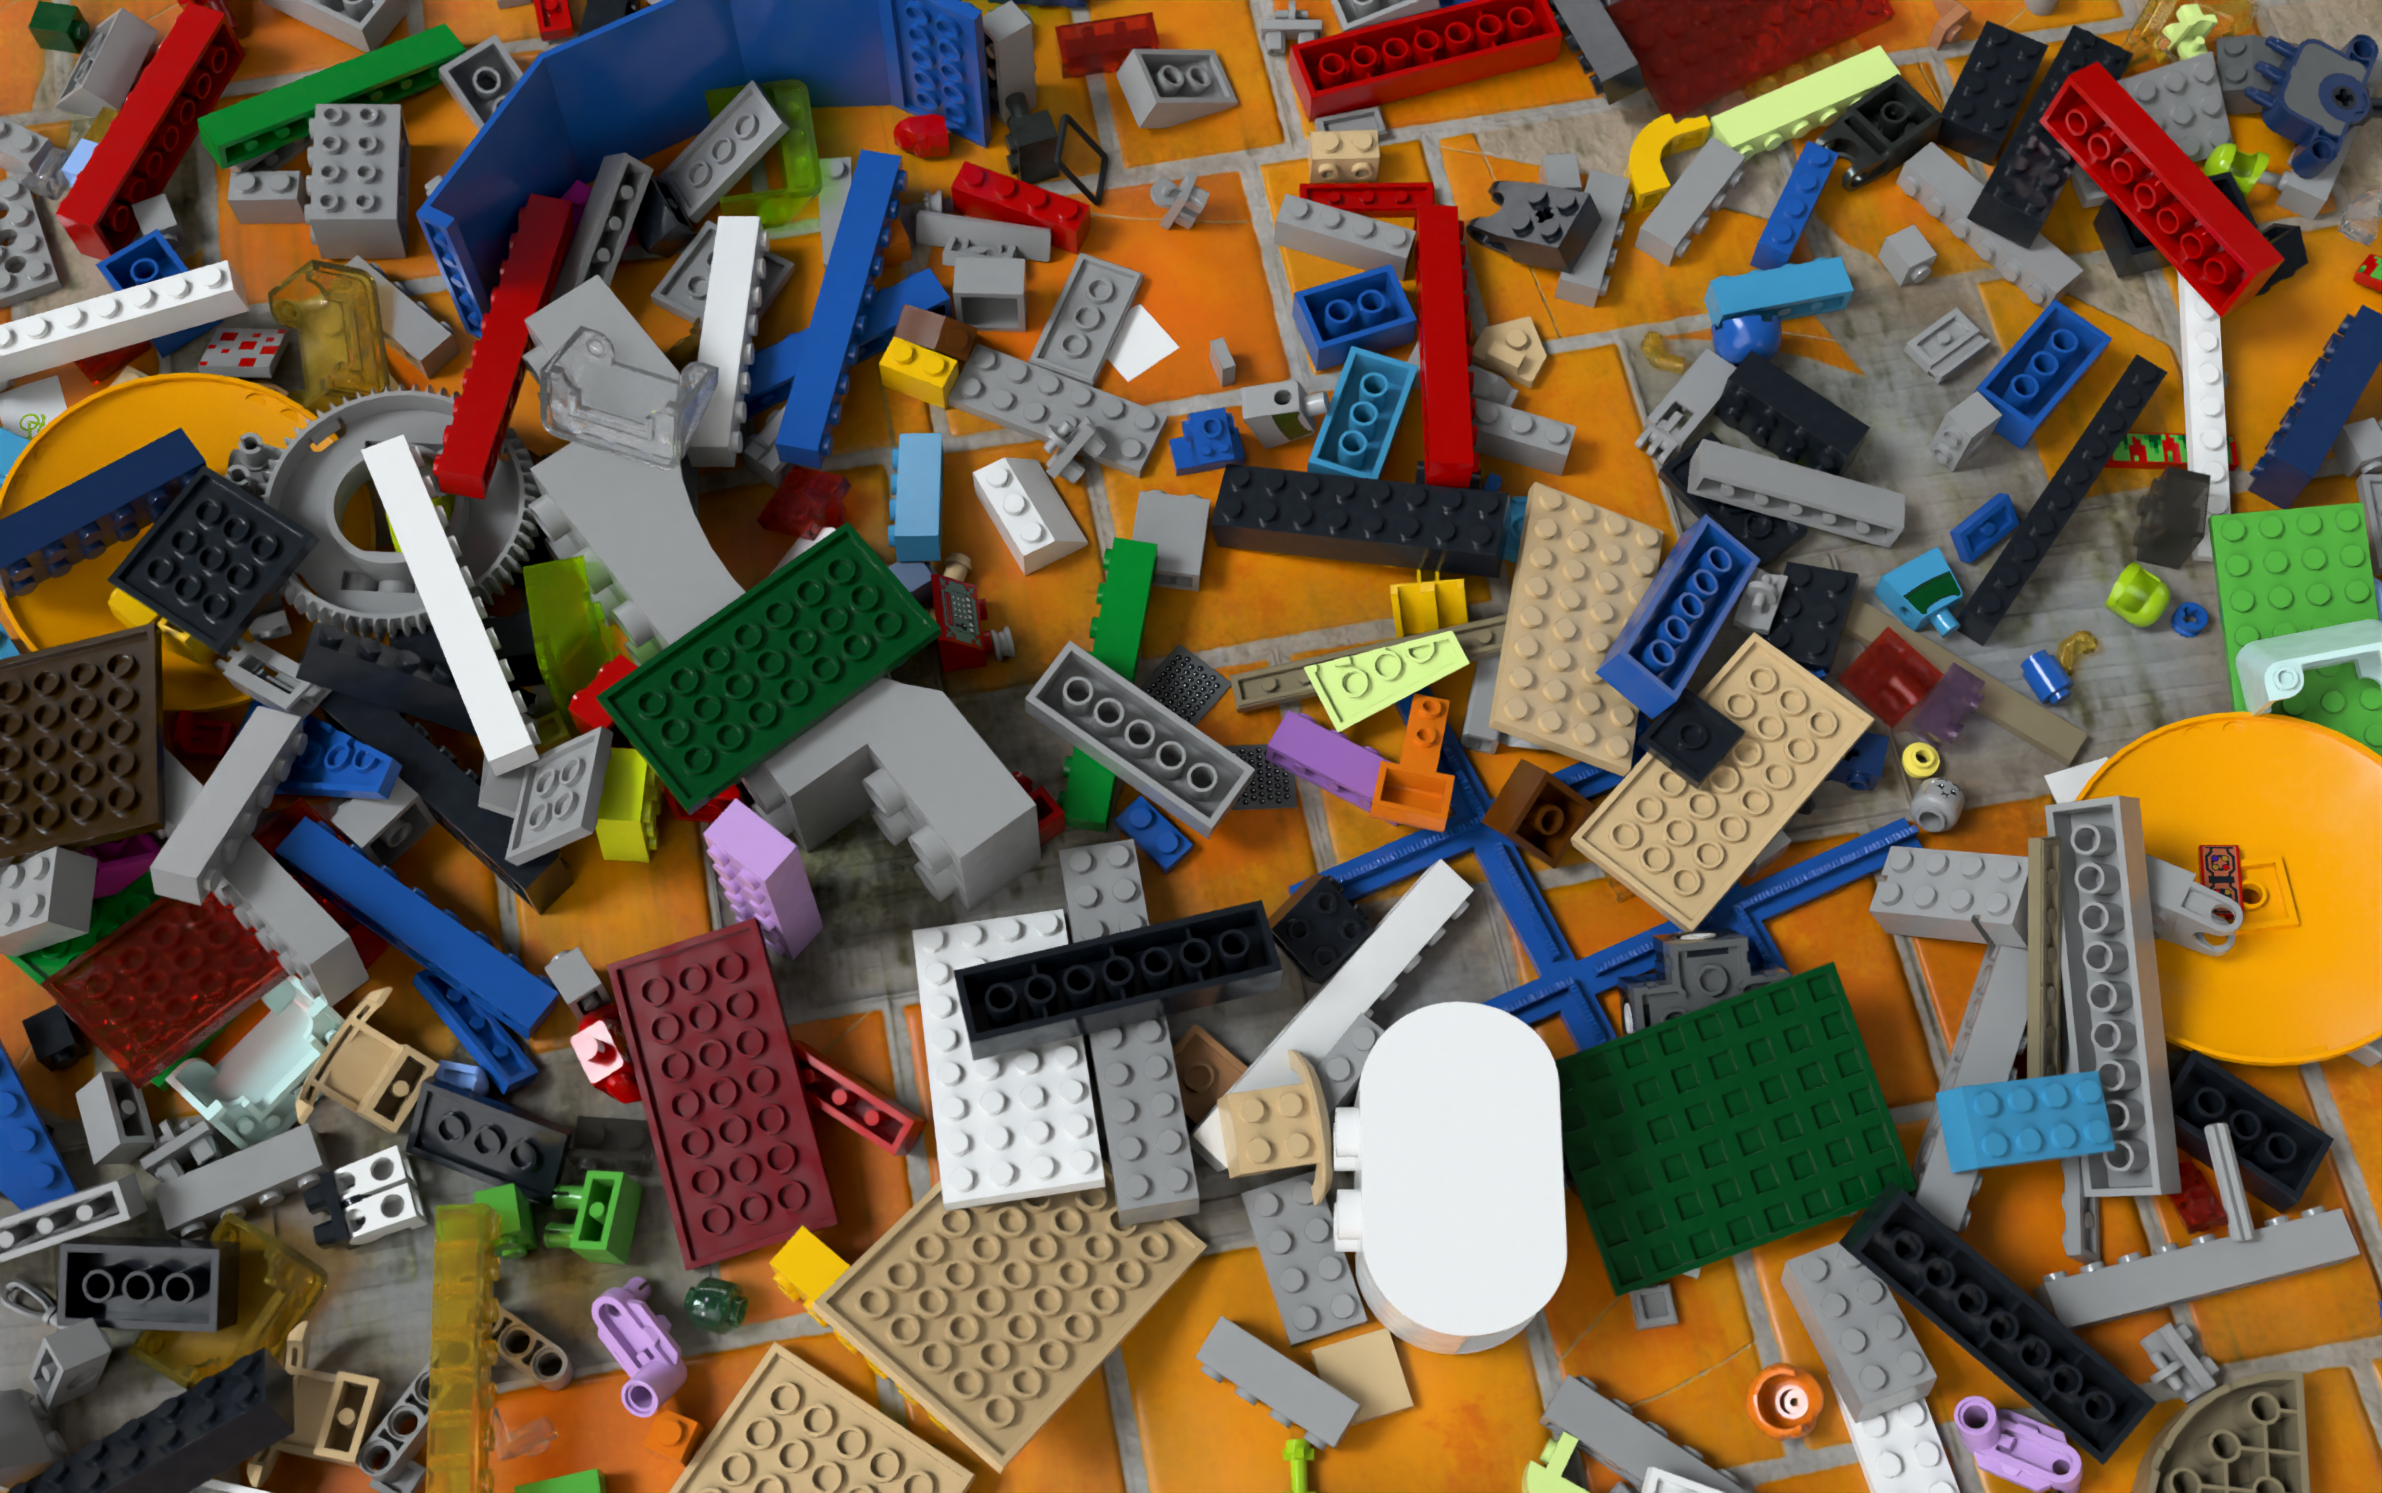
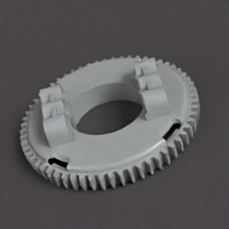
M400 383L398 391H391L387 384L382 393H377L375 388L371 387V395L363 397L357 391V399L349 401L347 397L343 396L344 404L338 407L330 402L331 410L325 414L317 409L319 418L314 421L305 418L307 427L303 430L294 427V432L297 435L294 439L284 437L286 449L275 448L279 460H268L272 471L262 472L265 483L257 485L260 496H256V498L314 533L320 540L278 591L281 596H285L284 598L290 606L295 605L294 607L300 615L306 613L310 622L318 619L320 624L333 625L341 630L344 628L345 632L353 635L359 630L362 638H369L372 632L379 642H382L385 633H389L391 639H395L397 629H403L406 637H410L412 627H417L421 634H425L426 626L432 625L403 553L363 551L355 547L344 537L343 516L349 500L360 486L367 481L374 483L361 450L403 434L409 447L417 445L425 464V466L419 468L421 476L429 475L433 485H438V476L433 475V463L437 454L442 455L444 449V430L446 425L452 426L454 420L453 404L457 396L461 397L458 391L454 392L450 397L444 387L436 394L434 388L428 385L426 390L422 392L416 383L411 391H406L402 383ZM344 423L347 429L344 436L334 441L322 452H314L311 449L310 445L312 443L317 446L328 436L341 429L340 424ZM509 427L500 452L502 454L508 452L510 460L502 461L498 458L485 500L455 495L454 510L449 521L450 526L444 529L447 537L455 536L463 556L456 558L459 567L467 565L473 578L475 587L469 589L472 598L480 596L482 602L484 601L491 606L494 604L491 598L493 592L501 596L505 594L501 586L503 582L509 585L514 584L510 573L522 574L523 570L518 561L529 562L530 558L526 550L535 549L532 538L539 537L538 529L535 526L538 523L528 508L530 503L541 497V493L530 470L534 463H532L531 456L527 449H525L524 443L517 437L513 428ZM300 574L305 582L317 593V596L313 595L296 575Z

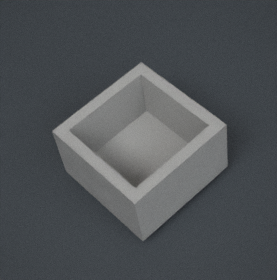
M974 255L955 257L953 297L956 320L978 328L977 331L1026 332L1028 295L1025 259L1011 256L1001 258H981Z

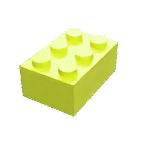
M610 748L611 757L607 763L604 777L605 787L600 797L597 812L598 822L595 827L603 859L649 863L651 850H657L659 842V828L656 827V815H661L663 807L660 779L657 778V775L636 749Z

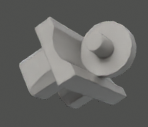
M1288 0V10H1275V19H1263L1261 39H1265L1267 54H1285V40H1298L1299 44L1319 39L1322 32V20H1308V10H1296L1295 0Z
M1188 171L1179 187L1168 179H1159L1154 182L1150 188L1151 200L1158 207L1169 208L1159 226L1169 230L1173 222L1187 229L1191 228L1197 215L1204 209L1210 192L1194 185L1197 174Z
M1088 416L1082 420L1069 437L1067 435L1074 427L1068 421H1065L1059 429L1049 424L1044 430L1050 439L1043 448L1051 454L1057 446H1060L1046 462V465L1049 467L1046 473L1054 479L1060 475L1074 484L1085 471V466L1074 457L1077 452L1082 448L1095 459L1105 449V439L1095 430V422Z
M1756 567L1746 584L1733 620V625L1741 627V631L1752 635L1755 632L1759 636H1762V634L1768 635L1788 576L1770 574Z
M166 1119L159 1123L163 1135L155 1139L156 1143L153 1146L156 1150L139 1161L145 1171L161 1183L186 1174L182 1164L193 1157L200 1167L222 1159L217 1144L222 1139L217 1130L212 1129L205 1120L193 1127L188 1120L174 1127Z
M2169 1322L2140 1340L2139 1343L2158 1369L2149 1377L2151 1381L2156 1384L2165 1378L2174 1392L2176 1391L2186 1404L2217 1385L2213 1379L2219 1373V1369L2209 1357L2203 1355L2198 1359L2188 1347L2193 1342V1334L2184 1323L2172 1326Z

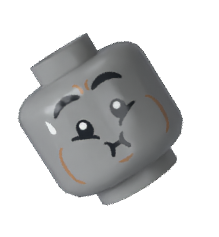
M1944 778L1927 779L1918 787L1910 806L1911 816L1916 824L1926 831H1948L1956 825L1965 804L1964 793L1958 785Z

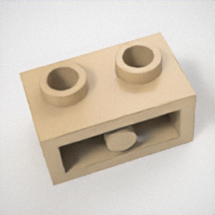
M1377 130L1310 132L1308 149L1310 183L1377 182L1380 160Z

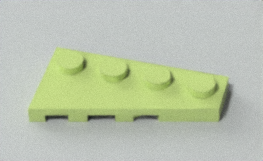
M1448 631L1303 668L1339 733L1470 663L1453 631Z

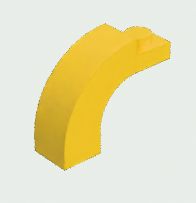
M1669 113L1650 122L1637 135L1624 173V178L1630 179L1626 193L1633 194L1630 207L1634 214L1656 208L1670 190L1671 185L1663 171L1661 161L1670 155L1705 145L1711 128L1706 115L1696 118H1685L1679 123H1675Z

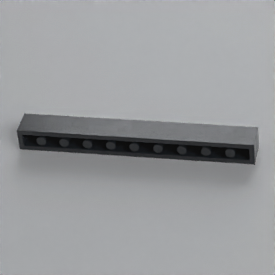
M2139 355L2135 356L1958 616L1957 621L1961 625L1957 629L1958 632L1984 646L2168 373L2167 371Z

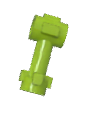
M1306 1439L1286 1441V1449H1283V1461H1290L1291 1492L1283 1493H1316V1491H1308L1307 1461L1314 1460V1448L1310 1449V1442Z

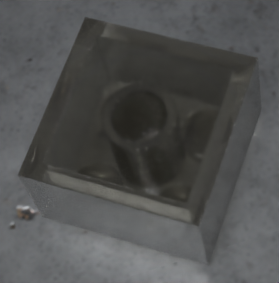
M2167 466L2159 479H2153L2149 493L2141 496L2137 506V516H2141V522L2133 538V546L2138 547L2136 561L2176 570L2180 569L2204 538L2211 475Z

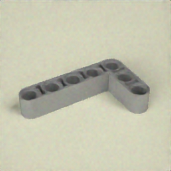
M490 1300L480 1301L469 1309L362 1446L358 1457L359 1466L365 1474L381 1483H390L400 1477L407 1468L408 1462L415 1458L495 1353L549 1390H561L571 1383L575 1370L572 1361L560 1347L497 1303ZM489 1315L498 1316L494 1328L489 1331H480V1324L485 1317ZM522 1337L530 1338V1344L524 1352L520 1354H513L511 1352L512 1345L517 1339ZM462 1349H471V1357L465 1364L454 1365L456 1353ZM561 1360L562 1368L556 1375L552 1377L543 1375L544 1368L548 1362ZM443 1382L445 1384L443 1394L435 1400H428L427 1392L433 1384ZM417 1417L418 1425L416 1429L408 1435H401L402 1423L407 1418ZM382 1452H390L391 1458L388 1465L384 1469L374 1470L375 1458Z

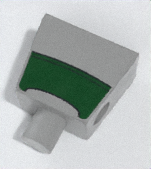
M1296 380L1241 388L1243 420L1265 449L1313 434L1315 432L1314 415L1330 412V402L1325 391L1308 395L1299 381Z

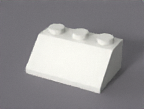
M1004 457L973 472L975 494L1025 576L1088 545V541L1038 460Z

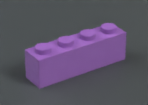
M1290 710L1287 711L1268 743L1266 760L1370 813L1380 762L1381 760L1390 762L1382 758V755L1377 750L1368 746L1361 747L1351 742L1342 732L1338 733L1337 730L1333 729L1329 731L1317 725L1316 721L1309 715L1304 713L1296 714ZM1386 821L1396 827L1398 825V823Z

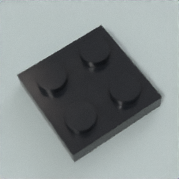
M1685 687L1678 700L1665 709L1639 737L1637 745L1694 788L1698 789L1743 738L1745 731Z

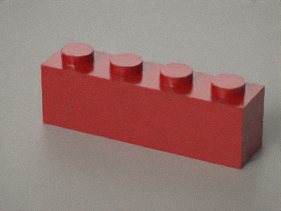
M967 161L963 163L951 186L954 211L973 218L1051 229V246L1078 255L1091 229L1090 205Z
M792 1040L809 1102L893 1156L909 1154L928 1121L801 1040Z

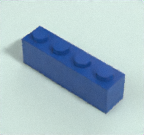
M1807 141L1757 243L1750 262L1751 266L1765 271L1788 264L1830 177L1839 153Z

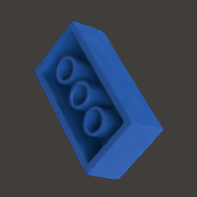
M2054 299L1974 391H1978L2002 414L1994 431L2022 450L2099 361L2112 338Z

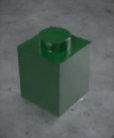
M39 1L28 26L39 47L42 49L79 54L83 42L89 36L88 23L85 21L78 6Z

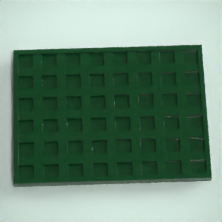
M1834 962L1816 966L1554 1059L1559 1078L1562 1152L1610 1286L1616 1297L1867 1208L1890 1181L1906 1193L1918 1190Z

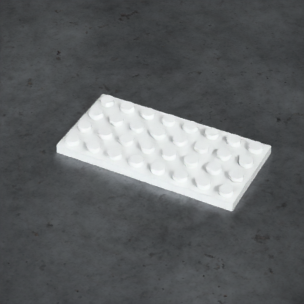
M1063 909L912 930L945 1211L1105 1187L1083 1035L973 1061L954 977V970L1067 945L1068 937Z

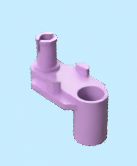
M635 1276L622 1288L613 1287L600 1295L592 1304L591 1313L594 1322L598 1326V1337L631 1378L622 1387L621 1398L625 1408L637 1417L646 1418L653 1415L686 1382L688 1374L687 1368L681 1359L682 1349L669 1334L672 1324L665 1315H654L644 1302L651 1294V1287L648 1284L639 1291L638 1288L646 1280L640 1276Z
M1966 1397L1955 1407L1954 1418L1962 1443L1967 1451L1975 1456L1979 1469L2036 1493L2043 1492L2049 1488H2053L2056 1493H2060L2061 1490L2062 1493L2078 1492L2079 1482L2083 1476L2081 1459L2076 1450L2067 1445L2062 1431L2005 1408L1996 1411L1991 1402L1984 1397ZM1975 1423H1986L1982 1428H1970Z

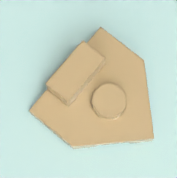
M1531 316L1485 327L1472 349V362L1530 389L1545 364L1547 357Z

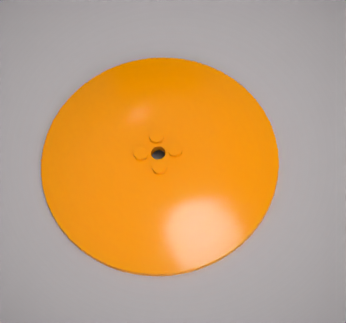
M170 373L137 378L113 385L86 397L66 409L50 421L29 442L17 457L1 487L0 520L180 427L205 459L207 467L225 478V474H228L230 454L234 448L239 449L238 441L241 442L240 437L243 434L249 432L256 433L262 438L263 444L286 449L284 437L294 439L297 436L294 432V427L303 430L307 427L305 418L314 421L318 417L299 403L279 392L253 382L229 376L209 373ZM333 433L317 446L312 443L310 447L314 452H322L339 438ZM364 483L353 494L346 506L343 516L344 537L355 547L363 551H376L375 514L366 483ZM154 523L141 529L139 534L133 539L126 542L118 541L107 547L106 551L99 557L92 560L84 559L73 565L72 569L65 575L58 578L51 577L39 583L34 591L25 596H15L8 600L0 589L2 608L14 630L31 652L129 629L113 616L107 603L112 592L115 590V587L107 579ZM300 574L296 575L300 582L313 595L317 596V593L305 582ZM283 595L281 599L292 634L261 643L299 664L314 622L309 621L306 613L300 615L294 607L295 605L290 606ZM248 628L241 638L253 643L254 639ZM162 641L163 713H179L181 709L189 710L191 713L216 711L238 706L255 699L237 690L222 672L214 666V663L219 658L228 663L230 660L226 656L223 658L211 650L203 662L198 664L169 651ZM236 644L232 647L233 650L240 651ZM266 666L262 668L272 678L279 674Z
M2226 712L2187 718L2160 727L2123 747L2097 770L2088 780L2075 801L2118 795L2139 798L2145 854L2195 873L2194 881L2199 884V845H2239L2242 890H2254L2261 899L2256 904L2243 902L2244 916L2242 924L2237 932H2235L2234 946L2224 955L2210 956L2161 938L2155 940L2166 1041L2218 1060L2245 1065L2287 1066L2313 1063L2351 1053L2382 1037V756L2364 744L2314 722L2271 713L2252 716L2251 712ZM2225 919L2230 924L2234 922V920ZM2204 933L2205 940L2213 946L2223 945L2227 941L2226 936H2214Z

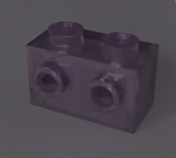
M1953 662L1906 731L1937 751L1945 740L1952 744L1964 727L1963 724L1959 723V720L1965 711L1973 714L1985 697L1979 693L1985 682Z

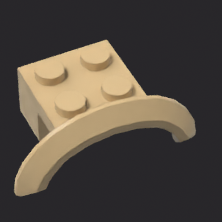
M386 987L369 992L350 1013L327 1045L304 1082L296 1099V1114L301 1125H304L313 1111L315 1100L320 1092L388 1133H396L418 1100L422 1081L429 1076L433 1077L440 1064L407 1044H398L365 1023L383 1005L393 988Z
M1287 1050L1290 1068L1297 1073L1302 1083L1231 1093L1217 1099L1229 1177L1233 1179L1266 1174L1279 1169L1316 1164L1315 1179L1311 1186L1314 1206H1318L1330 1190L1333 1178L1334 1161L1330 1122L1324 1094L1315 1069L1297 1050Z
M302 1321L289 1333L287 1339L285 1370L293 1378L295 1432L255 1454L248 1463L246 1472L253 1487H261L266 1482L281 1452L360 1468L358 1463L359 1452L375 1429L387 1386L380 1379L342 1371H338V1374L307 1369L311 1339L308 1321Z

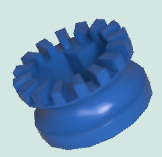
M2182 603L2171 617V627L2175 629L2174 632L2180 634L2179 636L2193 638L2207 625L2208 614L2197 603ZM2184 616H2193L2196 621L2186 623L2183 618Z

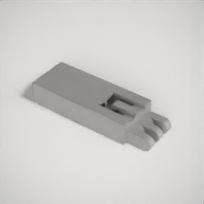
M1706 348L1649 415L1644 426L1645 431L1639 436L1634 446L1642 449L1650 441L1652 444L1646 451V454L1650 457H1653L1659 449H1662L1663 452L1657 460L1662 465L1668 461L1675 451L1680 453L1716 410L1727 379L1737 367ZM1682 406L1683 412L1688 410L1693 415L1681 429H1678L1675 426L1681 422L1683 415L1677 410Z
M240 637L235 643L240 651L237 652L231 648L226 654V657L230 660L228 663L220 658L214 663V666L222 672L237 690L273 710L301 716L302 721L332 691L331 689L296 679L298 663L256 640L250 643ZM266 666L279 674L272 678L262 668Z

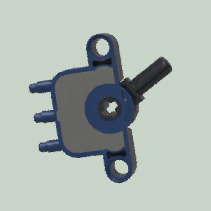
M2365 34L2354 36L2340 51L2316 39H2307L2297 47L2273 36H2269L2265 41L2266 46L2285 57L2279 68L2270 63L2258 61L2254 67L2255 71L2273 81L2269 93L2248 86L2244 91V96L2262 106V118L2269 129L2297 144L2291 165L2294 172L2301 178L2312 179L2333 162L2339 153L2345 135L2354 126H2363L2371 118H2382V98H2371L2369 89H2365L2379 51L2375 40Z

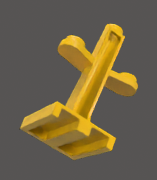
M1417 569L1416 583L1390 585L1396 638L1469 623L1464 578L1440 580L1439 571Z

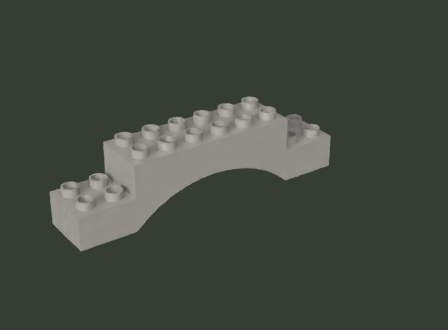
M597 274L524 319L535 348L522 355V359L528 371L542 389L537 393V397L559 429H563L571 424L580 436L530 468L541 497L530 503L528 508L540 528L547 537L543 539V542L555 562L567 576L575 571L587 587L583 591L587 601L608 628L615 623L618 624L629 640L624 643L625 648L637 667H639L746 592L730 575L710 546L701 528L698 507L699 467L691 466L685 449L690 406L680 373ZM882 677L735 783V786L743 782L755 800V803L751 805L754 813L785 837L792 833L807 853L861 815L870 811L876 825L894 846L908 838L912 849L920 859L914 865L915 871L934 898L941 902L954 893L969 912L1041 861L1036 803L945 693L940 690L903 684Z

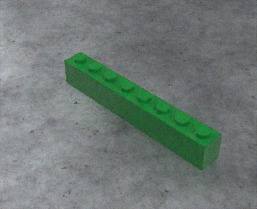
M446 23L426 29L413 36L398 40L382 48L367 52L356 58L197 118L201 141L220 168L224 170L309 136V119L315 118L316 104H390L441 84L439 68L465 53L466 48Z
M1114 537L1112 549L1105 550L1102 569L1108 571L1106 583L1099 582L1096 604L1101 605L1099 617H1093L1091 621L1089 638L1095 639L1093 651L1086 652L1134 685L1158 559V544ZM1074 746L1073 756L1066 755L1064 762L1063 778H1068L1066 792L1059 791L1057 804L1065 813V826L1107 833L1117 776Z

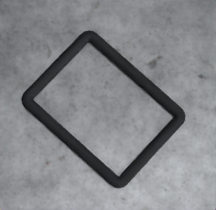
M1065 113L1061 117L1054 163L1094 205L1098 206L1102 201L1108 156L1069 114ZM1067 123L1102 159L1096 196L1061 161Z

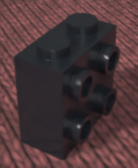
M1312 874L1268 918L1275 945L1309 982L1323 984L1375 931L1366 922L1369 919L1368 914L1358 904L1354 902L1350 904L1342 895L1344 888L1330 875Z

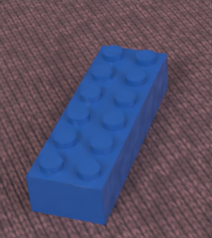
M1705 514L1681 535L1595 673L1648 717L1654 719L1678 700L1761 559Z

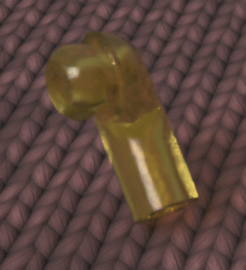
M1655 331L1647 332L1644 340L1641 342V351L1650 365L1657 369L1681 374L1686 357L1666 353L1661 345L1662 335Z

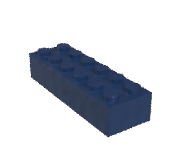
M2362 305L2354 316L2347 314L2339 325L2337 333H2332L2322 349L2324 351L2322 357L2319 356L2310 369L2307 382L2305 381L2294 396L2295 402L2293 406L2288 408L2280 420V428L2274 432L2264 448L2266 452L2263 457L2261 456L2249 473L2254 479L2248 491L2281 509H2288L2313 479L2382 359V314L2365 305Z
M182 428L174 430L0 520V589L9 600L15 596H25L37 588L39 583L51 577L58 578L65 575L72 569L73 565L84 559L92 560L99 557L106 551L107 547L118 541H129L137 536L141 529L155 523L203 465L207 466L205 459Z

